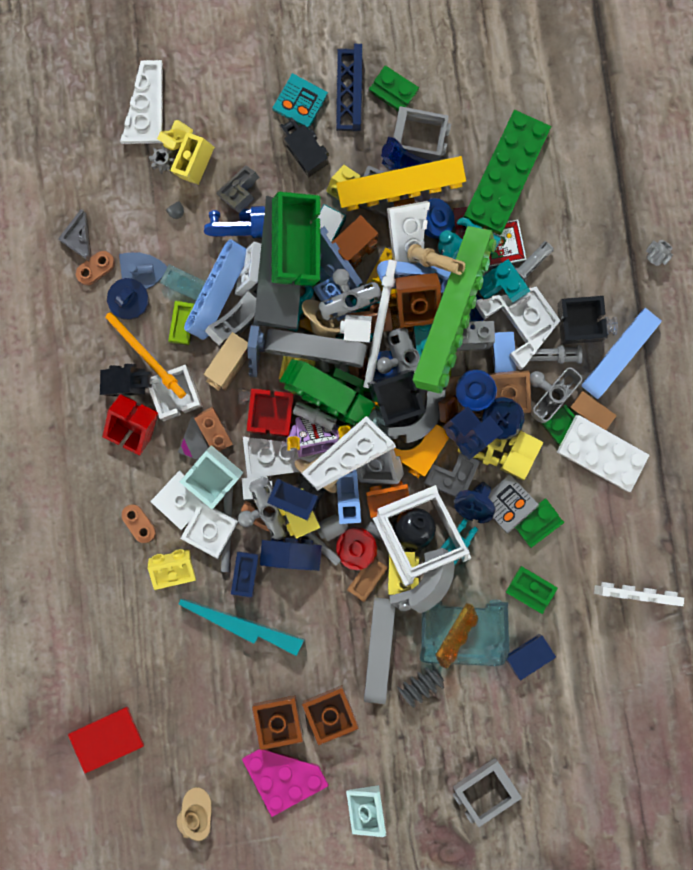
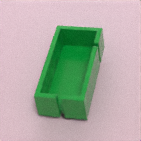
M278 191L273 197L271 283L291 284L294 281V285L314 286L320 281V218H317L320 215V195Z
M291 359L279 381L285 385V390L302 396L301 399L320 406L319 409L323 412L332 414L337 417V420L351 426H355L366 416L369 417L376 404L361 394H358L356 397L354 390L304 361Z

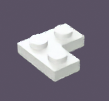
M253 242L246 249L244 269L236 281L234 295L242 297L247 290L258 283L261 243Z

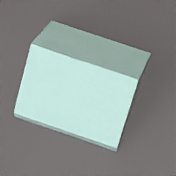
M379 786L347 790L352 834L385 837L386 831Z

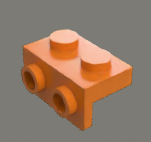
M399 481L398 484L390 485V488L382 489V485L370 487V492H366L370 517H377L378 508L408 497V484L403 485V482Z

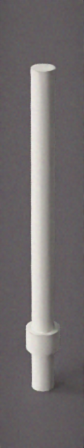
M388 260L386 275L382 279L381 285H383L363 385L365 388H369L367 383L374 379L391 289L394 287L396 280L394 279L397 261Z

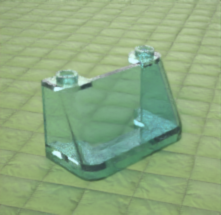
M491 600L485 605V608L446 607L440 601L431 609L421 613L420 661L435 664L500 666L506 662L509 653L508 602Z

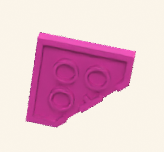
M260 748L242 757V761L271 817L329 786L319 765L307 763L288 755L278 754L268 749L260 750Z

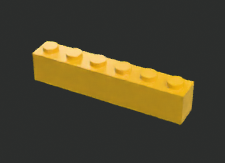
M462 156L337 182L336 185L341 208L346 207L347 211L359 209V204L367 203V207L379 205V200L387 199L388 203L398 201L400 196L408 194V198L421 196L420 191L429 190V194L441 192V187L450 186V189L463 187L462 183L466 182Z

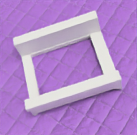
M436 485L378 508L377 517L373 518V522L405 587L413 584L414 577L459 558L463 562L471 559L470 552L467 550ZM432 500L456 550L412 568L388 518Z

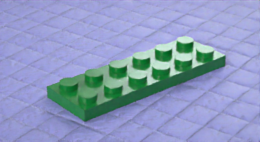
M514 109L464 214L465 218L501 236L552 126Z

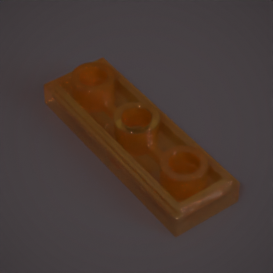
M465 604L435 655L441 667L448 669L450 664L455 662L460 647L467 642L470 630L477 625L478 615L471 604Z

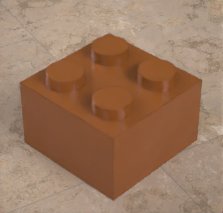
M360 215L331 243L336 242L340 248L338 252L342 259L349 261L353 269H355L362 262L361 258L366 253L370 255L378 247L376 245L378 243V232Z
M437 273L394 278L396 279V307L400 328L433 324L441 301V286Z
M343 685L304 700L302 703L318 745L359 729Z
M296 695L253 704L252 710L260 750L303 742L304 736Z

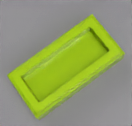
M175 301L168 339L169 343L190 346L191 333L184 330V325L194 306L193 303Z

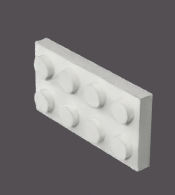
M576 415L557 450V453L627 492L632 491L649 457V454L580 415Z

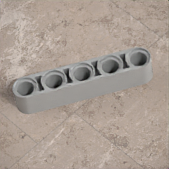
M268 329L264 345V351L267 353L352 367H363L367 349L366 344L356 341Z
M374 597L364 702L386 703L395 607L390 604V599Z

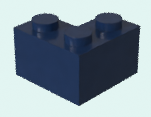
M468 406L443 426L447 436L453 439L461 453L467 456L469 460L504 433L491 416L480 422Z
M272 537L271 541L262 540L260 566L320 571L322 545L313 544L314 540L301 539V543H298V539L285 538V542H283V539L274 540Z

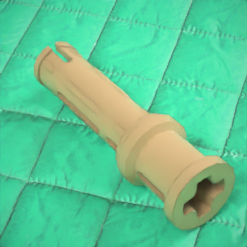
M413 244L408 249L407 258L409 262H419L424 267L434 266L457 275H461V272L465 270V263L463 261L436 254L431 248L424 249L421 245Z

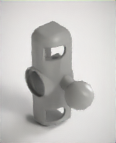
M342 268L337 269L333 273V281L340 285L342 294L320 302L318 307L322 318L325 321H329L380 301L382 293L379 285L376 282H371L350 290L348 271ZM370 284L373 285V287H371V288H368V289H365V288H364L365 286H368V285H370ZM351 295L355 297L356 304L354 307H348L345 304L346 296ZM377 297L378 300L370 303V299ZM326 301H333L332 303H329L327 305L324 304V302ZM337 312L338 316L330 318L329 315Z
M398 328L387 334L393 359L381 357L377 360L376 369L381 374L389 373L393 367H396L397 373L405 370H413L415 373L420 355L414 349L412 340L409 339L407 328ZM398 335L400 343L393 345L391 337ZM405 355L408 357L409 363L406 362Z
M569 367L551 385L545 381V376L542 372L534 371L531 373L530 385L535 388L541 387L546 391L532 408V417L540 423L549 421L582 382V376L575 369ZM563 375H565V377H564V378L562 379V381L560 382L559 379H560ZM567 376H571L573 378V382L568 385H564L565 378ZM573 383L577 384L572 390L569 389ZM552 392L558 393L560 400H555ZM547 414L551 415L547 420L543 419Z
M262 477L252 481L249 490L258 509L252 512H241L238 516L239 524L243 527H250L255 519L261 517L274 540H281L287 537L289 531L285 532L282 527L285 522L286 524L289 523L286 516L282 517L277 507L267 503L273 490L269 480L266 477ZM267 485H269L270 487L269 494H267L264 489V487ZM271 506L275 509V511L273 513H268L265 511L264 508Z

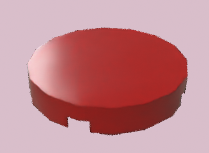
M355 527L346 530L345 533L339 536L336 552L344 566L358 571L369 567L374 562L377 556V544L370 532L363 528Z

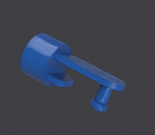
M251 206V209H243L239 213L240 222H219L220 212L212 210L209 212L210 223L204 226V233L213 237L252 236V238H262L265 206Z

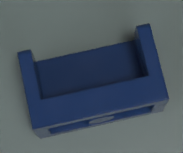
M277 479L267 503L308 521L318 496Z
M237 552L231 595L254 597L253 591L260 554Z
M538 634L505 655L504 658L516 677L521 681L555 659L556 656L543 635Z

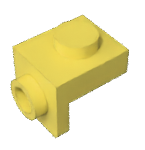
M175 120L171 130L161 131L157 139L163 143L165 148L174 151L180 149L186 133L192 134L193 129L181 121Z
M343 165L331 178L326 190L327 193L339 200L336 183L360 178V175L346 165Z

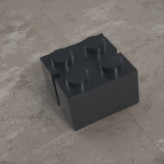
M604 296L565 298L557 303L560 322H563L559 326L561 345L602 342L608 338L606 319H601L606 315Z
M405 370L367 383L372 400L378 403L374 407L380 424L386 426L426 412L421 394L410 392V390H419L412 380L415 374L413 370Z

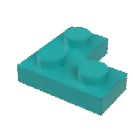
M509 259L483 275V285L479 292L484 299H489L504 289L512 303L530 292V289Z

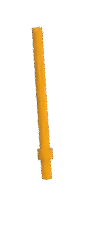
M112 312L107 313L105 318L157 373L166 388L171 389L180 399L184 398L186 392L177 384L178 380L164 370Z

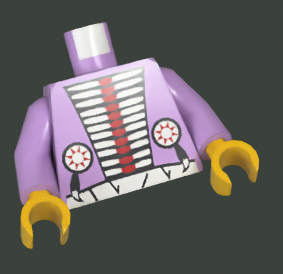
M297 417L295 425L290 428L289 436L286 438L287 450L290 451V448H297L298 458L324 453L338 441V437L341 439L348 433L351 427L348 425L340 426L336 423L333 426L334 429L330 431L316 423L314 425L305 418Z

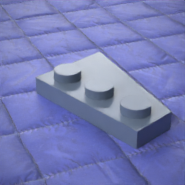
M325 226L320 229V266L332 278L333 273L337 269H345L350 276L348 281L350 290L360 287L362 280L349 261L342 259L338 252L340 248L336 242L331 243L326 235L328 230Z
M252 325L247 346L248 368H250L249 376L257 378L261 352H265L264 345L266 340L260 327Z

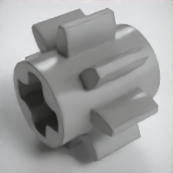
M164 146L158 150L154 148L153 156H149L150 161L154 162L151 165L152 169L154 170L158 167L161 174L163 170L170 171L171 164L175 161V159L170 158L173 156L172 150L166 152ZM163 158L165 159V162H162L161 160L159 161V159Z
M659 240L658 243L653 241L646 250L649 253L647 259L656 266H659L661 263L666 265L673 256L671 245L664 240Z

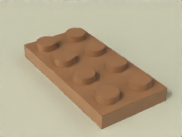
M529 370L488 373L493 378L497 387L496 398L506 397L513 399L520 404L524 413H531ZM461 376L449 377L448 385L445 387L446 397L449 394L456 395V384ZM457 399L458 413H460L465 408ZM484 410L472 412L476 417H483Z

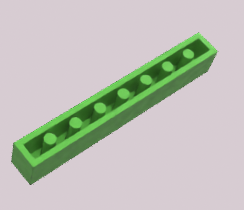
M467 226L456 260L465 263V270L461 272V275L453 272L450 273L412 379L416 388L441 394L443 388L448 385L449 371L455 365L457 348H460L462 345L464 328H467L469 325V314L471 309L475 308L477 291L482 288L484 271L488 270L490 254L496 248V240L492 230Z

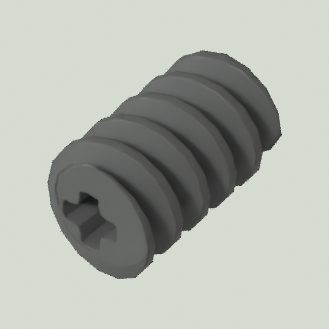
M431 663L432 671L425 667V675L420 672L417 673L418 680L411 676V685L404 681L403 690L397 686L406 702L413 708L416 707L415 700L420 703L423 702L422 695L430 698L429 690L436 694L437 685L442 689L445 688L444 679L433 663Z

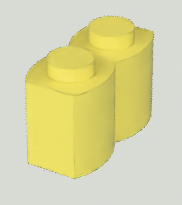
M520 431L510 439L508 445L511 448L508 453H503L499 461L502 464L500 470L522 481L525 480L543 442Z

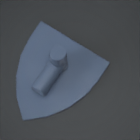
M140 252L119 254L122 279H135L141 282L146 289L159 282L169 269L162 261L148 254Z

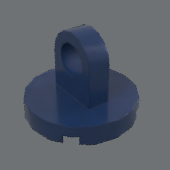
M124 278L117 280L111 285L107 293L108 307L115 316L121 319L131 320L139 318L149 306L148 291L141 282L135 279Z
M506 397L496 398L488 408L484 409L483 421L491 416L504 432L497 439H511L523 427L524 411L520 404L513 399Z
M481 482L473 491H460L454 499L455 510L469 521H473V519L478 520V523L491 521L496 511L494 503L488 498L491 487L485 482Z

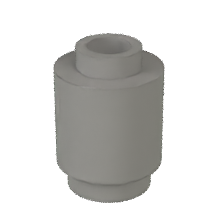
M334 514L318 522L320 529H317L321 539L326 538L329 541L345 533L349 526L348 524H339V514Z

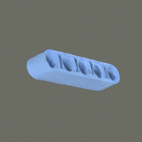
M232 239L227 241L222 248L184 325L185 331L202 340L209 336L205 332L206 328L217 321L244 267L246 248Z
M383 261L377 266V273L381 283L383 276L385 277L388 261ZM397 261L394 278L437 273L441 293H444L451 272L434 266L424 267L420 263Z
M644 308L581 386L596 399H599L662 320L647 308Z

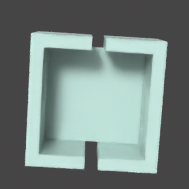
M211 445L180 480V483L213 509L226 492L237 482L243 472Z

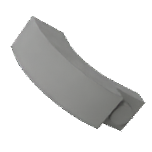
M258 284L247 290L242 299L230 312L206 328L205 332L219 346L226 342L232 332L239 336L254 322Z
M441 548L424 553L425 562L449 553V551ZM454 561L424 573L421 582L415 588L391 595L390 604L400 611L414 609L419 613L434 607L445 596L452 583Z

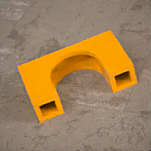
M436 424L415 448L410 450L394 448L395 456H400L401 464L409 468L408 473L416 478L420 476L424 478L449 437L444 428Z

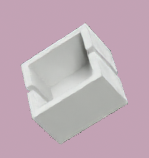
M186 365L168 371V374H172L178 380L177 384L186 392L185 397L182 399L171 389H167L158 375L150 377L152 388H149L160 420L166 421L181 415V410L184 413H188L203 407L190 370Z

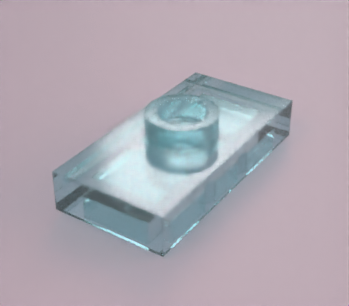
M169 264L160 284L196 301L205 281Z

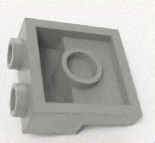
M394 448L356 469L359 482L370 484H398L404 475L400 456H395Z

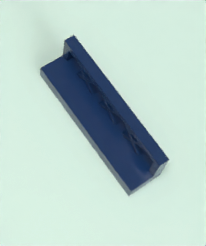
M354 44V49H338L336 131H361L362 44ZM342 55H354V62L347 67L342 62ZM347 73L353 78V82L348 87L341 82V78ZM346 93L353 98V102L348 107L341 102V98ZM348 113L353 118V125H341V118Z

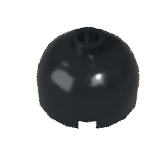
M418 507L401 512L395 519L392 527L401 546L403 545L405 548H408L409 551H420L426 548L434 539L436 531L435 521L431 514Z

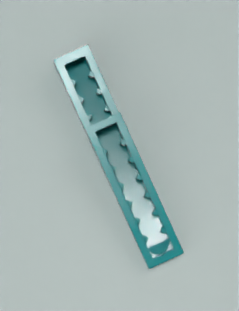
M184 598L178 603L184 608L255 644L258 637H261L297 656L305 640L304 638Z

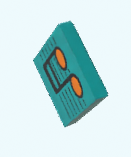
M292 73L272 110L288 119L292 117L300 126L305 125L309 129L326 100L328 92Z

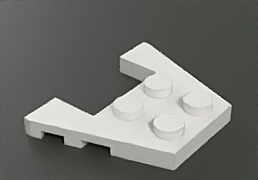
M537 287L529 288L530 292L512 303L508 295H497L489 299H479L475 305L483 319L502 309L526 344L509 355L519 370L526 366L560 322V319Z

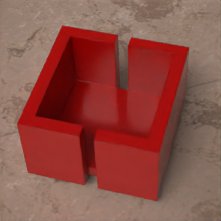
M251 388L246 431L248 433L267 435V432L270 431V434L273 436H289L295 395L293 393L275 391L274 398L270 390Z
M120 394L108 409L102 437L120 445L128 432L132 430L133 432L124 443L123 448L140 456L151 441L158 412L142 404L138 406L136 401Z

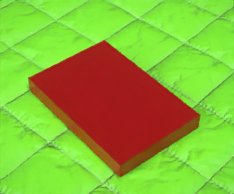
M128 706L68 734L84 774L145 746Z

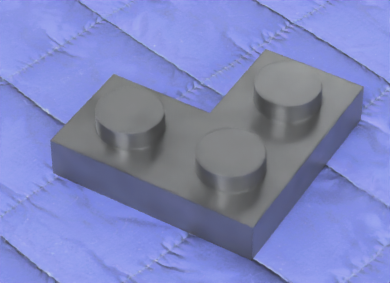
M245 165L216 194L221 200L240 213L254 200L252 195L246 190L252 187L260 177L254 170Z
M460 453L452 472L432 464L424 484L431 487L436 485L438 490L456 497L460 491L468 490L480 461L473 458L469 460L467 456Z

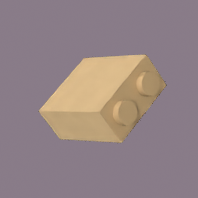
M233 332L230 334L203 374L207 378L206 382L217 391L220 389L227 390L248 359L247 341Z

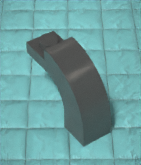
M423 389L416 390V393L421 394L426 412L386 426L378 423V428L390 439H399L405 443L421 439L439 421L438 402L445 398L446 390L443 389L441 394Z

